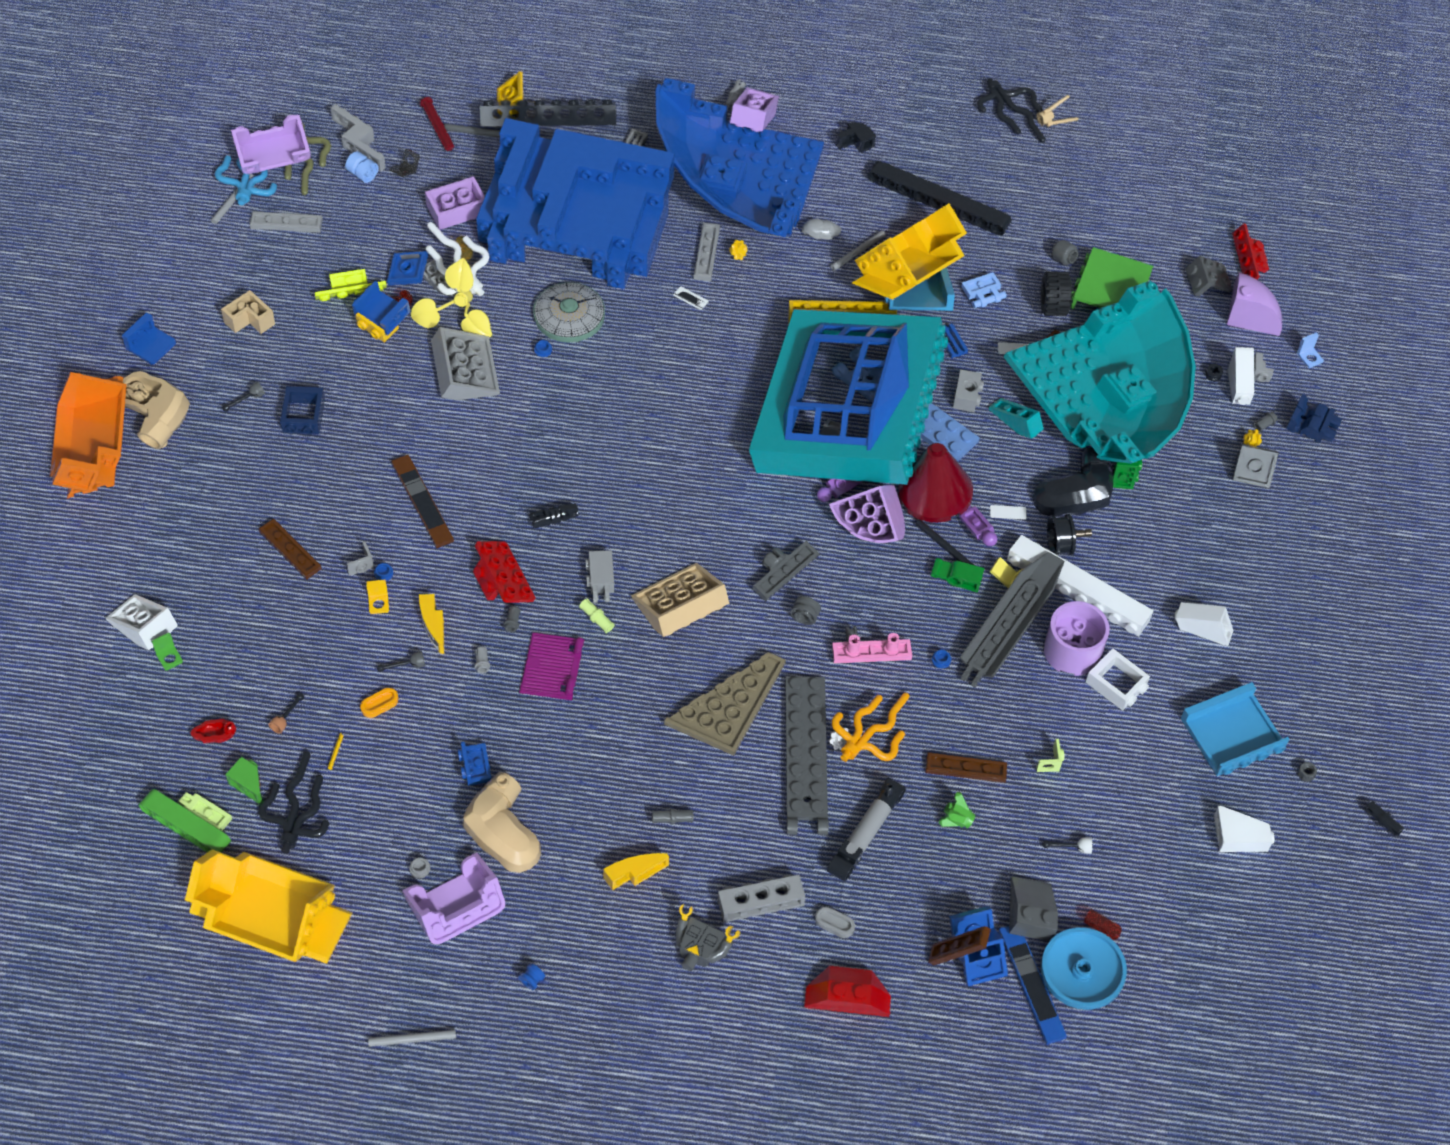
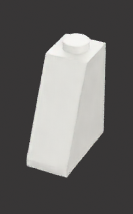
M1235 347L1228 367L1232 404H1250L1253 398V348Z
M1181 602L1179 609L1175 612V621H1177L1180 630L1222 645H1229L1233 628L1225 606Z
M1218 806L1214 819L1220 852H1267L1270 846L1274 843V833L1270 830V824L1226 807Z

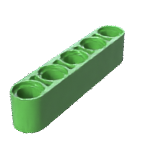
M151 789L138 804L144 813L207 853L212 849L222 853L231 842L224 832L155 789Z

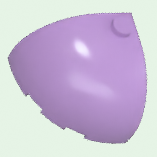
M1238 273L1233 286L1227 325L1280 336L1282 313L1278 301L1262 282L1249 275Z
M894 485L878 486L829 504L838 522L850 531L852 535L862 540L888 543L902 540L905 535L904 516Z

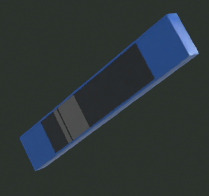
M1009 926L1000 928L999 934L1003 938L1005 949L1046 1045L1066 1039V1032L1025 937L1009 934Z

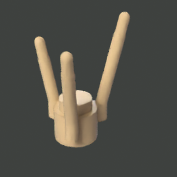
M1069 95L1060 99L1049 108L1037 113L1038 123L1042 126L1046 124L1047 127L1055 124L1077 121L1078 117L1052 121L1054 119L1052 110L1067 100Z

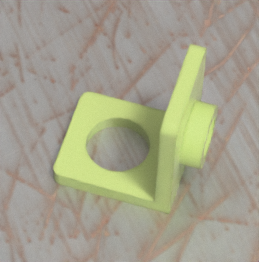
M1055 739L1053 745L1054 759L1039 760L1036 768L1037 772L1060 771L1062 761H1064V750L1060 749L1059 739ZM1046 764H1052L1050 767H1043Z

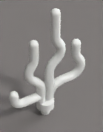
M429 222L427 227L444 245L454 249V263L459 261L462 253L460 245L456 241L448 239L434 223ZM464 236L463 242L471 250L482 255V259L471 267L474 283L469 290L472 294L477 293L479 296H482L485 291L482 289L483 284L476 277V272L488 263L489 253L483 246L475 244L468 236ZM428 245L426 251L436 261L438 271L445 275L447 269L444 267L443 259L431 245ZM439 283L437 286L445 295L457 293V288H447L443 283Z

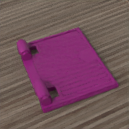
M533 632L519 693L572 701L585 639ZM570 645L575 646L574 652L569 651ZM561 685H566L565 692L560 691Z

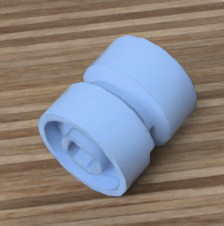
M359 151L353 152L346 161L345 167L347 171L356 175L365 183L372 181L378 172V165Z

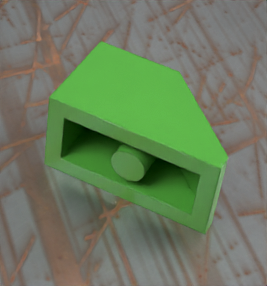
M241 757L225 774L228 784L258 804H261L263 800L258 765L250 759L247 761Z

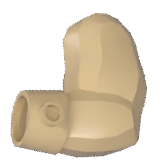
M498 772L475 795L467 807L463 817V827L479 847L498 860L504 868L510 872L521 873L531 869L538 863L541 856V843L535 834L522 825L517 817L508 810L521 792V786L510 775Z

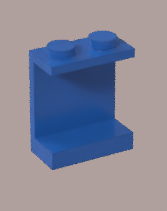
M377 281L368 286L365 292L356 298L352 304L354 315L360 313L381 327L387 336L411 312L409 302L406 299L402 298L399 302L380 291Z

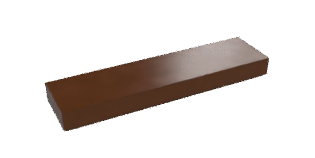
M274 518L259 528V533L306 580L322 569L321 565Z
M928 752L925 773L1005 783L1007 762Z
M983 926L934 943L928 963L935 966L985 949L991 929Z

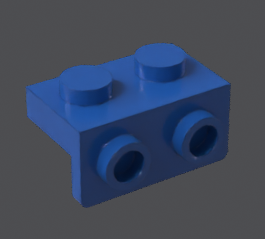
M465 741L461 742L458 756L459 761H464V767H461L462 778L467 779L468 786L488 783L492 777L486 744L465 746Z

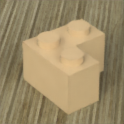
M250 290L221 309L224 323L235 333L248 324H251L261 334L275 325L273 310Z

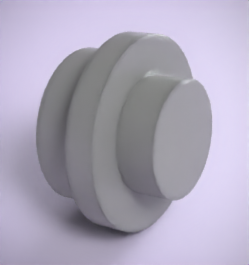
M423 858L414 859L409 867L411 875L415 878L426 877L430 872L429 862Z

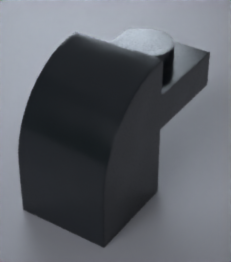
M848 123L847 130L837 134L835 146L840 150L854 145L862 153L875 147L876 135L863 123Z

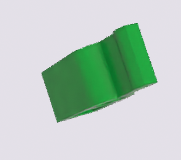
M936 558L931 577L947 580L952 586L978 593L985 568L960 561L950 563Z

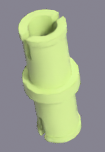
M588 598L581 602L579 608L590 617L593 623H597L605 633L610 632L614 628L615 624L604 615L602 609H598Z

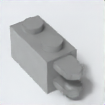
M612 550L589 551V559H585L586 571H590V575H586L587 587H591L593 603H598V594H604L605 602H610L609 593H614Z

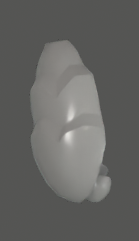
M814 218L808 220L803 225L802 232L815 239L831 240L833 237L840 235L841 228L830 220Z

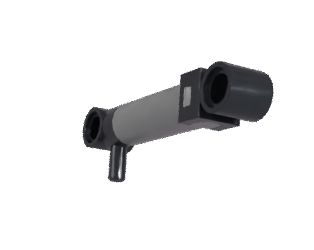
M889 777L885 780L879 794L848 840L845 839L838 850V854L831 860L827 868L828 873L844 882L848 880L853 869L856 868L862 859V854L894 806L902 799L906 791L904 785Z

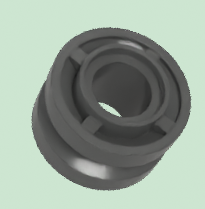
M799 596L790 614L799 623L813 625L821 611V606L810 597Z

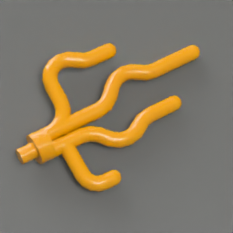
M907 692L903 693L888 713V722L886 724L871 725L863 735L861 718L871 714L883 699L881 695H876L867 707L856 711L853 717L855 727L853 735L840 726L839 722L843 718V714L837 712L832 719V727L837 734L847 741L841 749V760L847 762L848 759L853 760L861 750L870 751L882 761L893 760L898 753L899 743L905 736L904 731L900 730L894 736L890 743L889 753L882 752L875 745L869 743L868 740L875 732H886L894 727L896 715L909 699V694Z

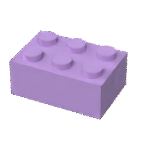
M747 87L733 104L730 123H734L738 127L751 128V130L756 132L763 131L776 114L779 96Z
M474 176L425 192L426 206L439 230L477 218L485 198Z

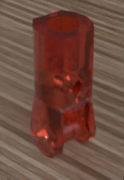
M1090 909L1084 919V923L1107 935L1112 940L1120 937L1121 926L1108 920V918Z

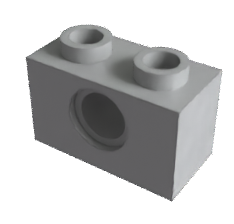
M960 369L953 409L975 412V407L979 406L981 401V395H978V392H982L984 381H981L982 373Z

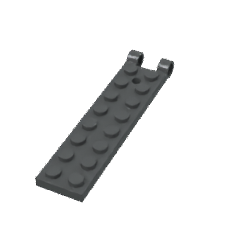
M786 676L787 835H797L798 820L817 821V835L828 836L825 677ZM809 797L811 801L805 802L803 799Z

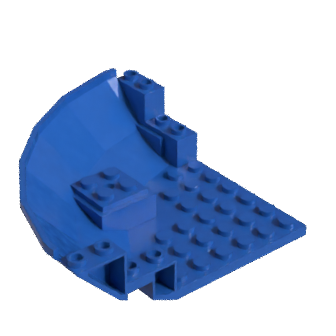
M665 78L662 87L658 84L656 88V128L665 151L675 153L674 166L689 187L724 215L759 232L781 237H791L793 228L797 226L824 148V142L768 129L756 132L748 127H738L734 123L727 121V106L695 99V84Z

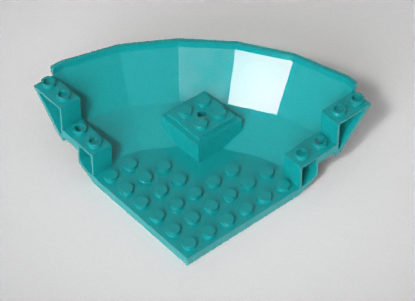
M1151 281L1128 288L1118 303L1093 311L1084 325L1006 352L1004 355V359L1065 438L1080 448L1091 445L1097 452V458L1100 460L1132 464L1144 458L1148 459L1155 456L1180 431L1193 401L1196 365L1189 330L1170 292L1167 289H1163L1160 293L1158 286Z

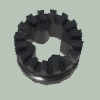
M1218 364L1209 365L1205 374L1206 378L1217 382L1222 377L1223 368Z

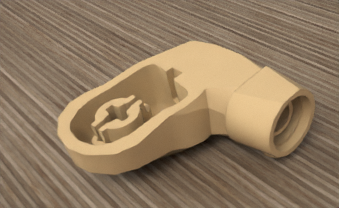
M133 372L123 379V383L127 384L125 407L139 412L145 417L137 435L139 439L152 448H164L173 432L185 420L190 402L181 390L169 382L150 376L146 372Z

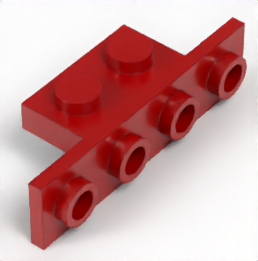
M1244 223L1232 235L1242 273L1258 280L1260 278L1259 271L1265 273L1269 270L1268 260L1263 243L1250 238L1247 224Z

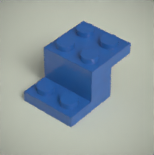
M990 906L949 916L952 937L983 926L991 929L985 949L958 957L963 964L965 983L968 986L1008 976L1003 938L994 928Z

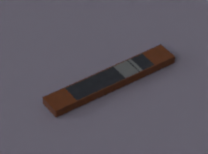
M409 454L392 460V466L436 549L454 542L452 534Z

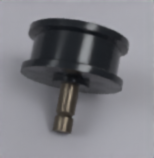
M1065 514L1064 517L1056 518L1054 515L1048 517L1049 550L1056 555L1061 553H1067L1069 556L1074 555L1076 538L1092 536L1091 529L1075 530L1070 514Z

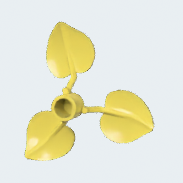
M461 258L449 266L445 272L447 284L451 288H457V292H459L455 295L454 299L436 308L434 300L429 298L421 299L413 306L411 317L422 327L432 328L440 321V315L437 311L456 303L460 307L466 306L464 313L466 318L461 322L464 332L491 337L493 334L487 315L477 309L470 311L468 314L469 302L473 298L469 290L473 286L474 279L468 262L465 258Z

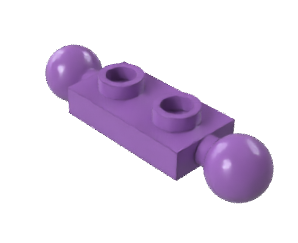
M830 479L826 482L828 488H820L817 491V497L820 501L827 502L833 494L836 499L864 481Z
M970 505L960 516L961 521L977 540L982 539L986 546H994L997 543V535L994 533L993 526L976 506L971 508Z

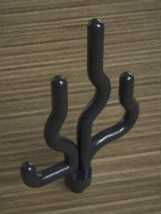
M987 79V89L990 94L979 98L977 101L979 111L985 113L986 107L983 104L996 99L998 102L996 108L998 118L1007 123L1016 135H1020L1021 129L1015 121L1003 113L1005 102L1013 112L1027 117L1029 128L1038 140L1044 143L1046 138L1034 123L1032 112L1024 107L1015 105L1011 100L1012 97L1028 94L1032 107L1039 113L1043 109L1037 102L1035 91L1029 87L1007 91L1002 88L998 80Z
M309 751L303 753L295 777L286 786L285 794L291 803L287 820L280 816L269 815L266 812L267 808L277 797L280 788L278 783L272 784L268 796L261 802L258 808L259 817L264 822L278 824L283 828L280 839L281 851L283 853H289L290 848H295L299 836L319 838L329 828L328 820H323L320 828L317 830L301 828L304 821L313 817L320 808L319 791L323 782L322 775L315 777L310 795L312 801L311 808L297 817L299 801L294 795V789L301 783L311 756Z

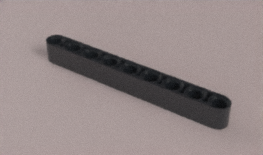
M876 161L867 174L871 182L939 210L945 205L950 204L958 219L999 236L1004 235L1012 222L1011 217L1002 211L883 161Z

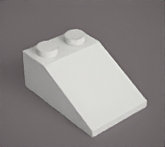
M136 594L106 617V620L135 644L147 650L153 648L152 640L166 633H171L178 626L167 607Z

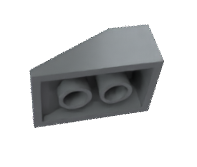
M1012 876L1010 881L1009 934L1050 941L1058 931V910L1052 885Z

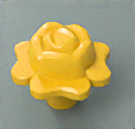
M735 240L729 251L735 260H743V256H746L747 246L743 240Z
M1249 429L1248 433L1244 434L1243 444L1257 447L1262 443L1261 434L1258 433L1257 429Z

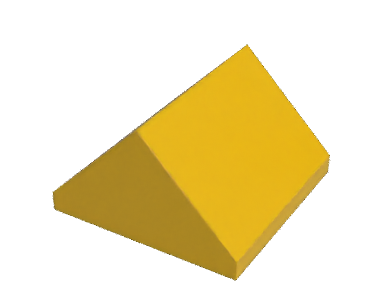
M521 71L497 88V103H500L501 100H510L511 103L523 100V74ZM497 109V113L502 114L501 110ZM512 109L510 114H519V111Z

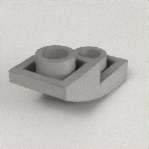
M433 260L426 264L423 278L440 293L441 291L437 288L439 283H443L447 288H450L445 280V275L438 271L435 261Z

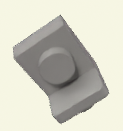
M1258 352L1254 356V380L1270 382L1274 369L1265 368L1266 361H1263V353Z

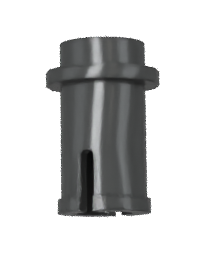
M1267 412L1264 417L1254 422L1253 426L1258 432H1262L1268 426L1276 424L1277 416L1273 412Z
M511 606L508 609L507 620L504 622L505 630L508 632H515L519 628L518 620L521 610L518 607Z

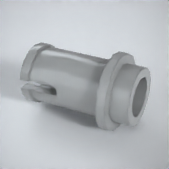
M485 647L475 649V669L479 673H486L490 668L487 656L488 651Z

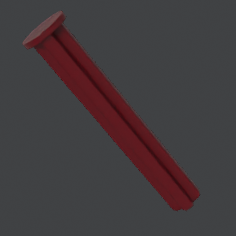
M423 98L420 101V106L424 108L445 150L452 151L454 144L433 105L432 98Z

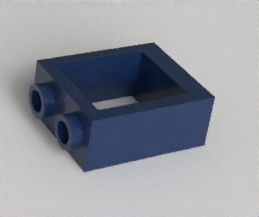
M286 386L280 420L283 433L320 434L325 403L323 388ZM290 404H316L314 419L288 418Z

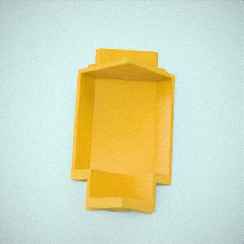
M945 205L892 239L890 237L857 258L855 262L864 276L855 280L852 284L893 300L965 256L956 240L966 235L967 232L951 205Z
M212 849L195 860L185 897L186 901L192 903L189 913L205 918L203 928L294 962L298 961L302 956H307L327 964L353 913L331 905L335 898V893H333L335 885L246 852L241 853L237 857H232Z

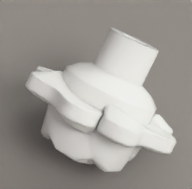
M835 731L831 733L832 738L829 739V743L833 745V749L837 750L839 748L841 750L847 741Z

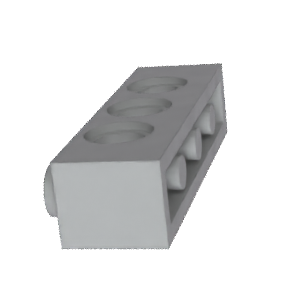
M785 875L780 879H766L761 883H746L741 887H726L718 891V904L723 923L801 907L805 903V894L799 875ZM777 891H784L785 894L780 895L777 893ZM757 895H764L765 898H764V899H759V898H757L756 896H757ZM743 899L745 900V902L738 903L736 900Z

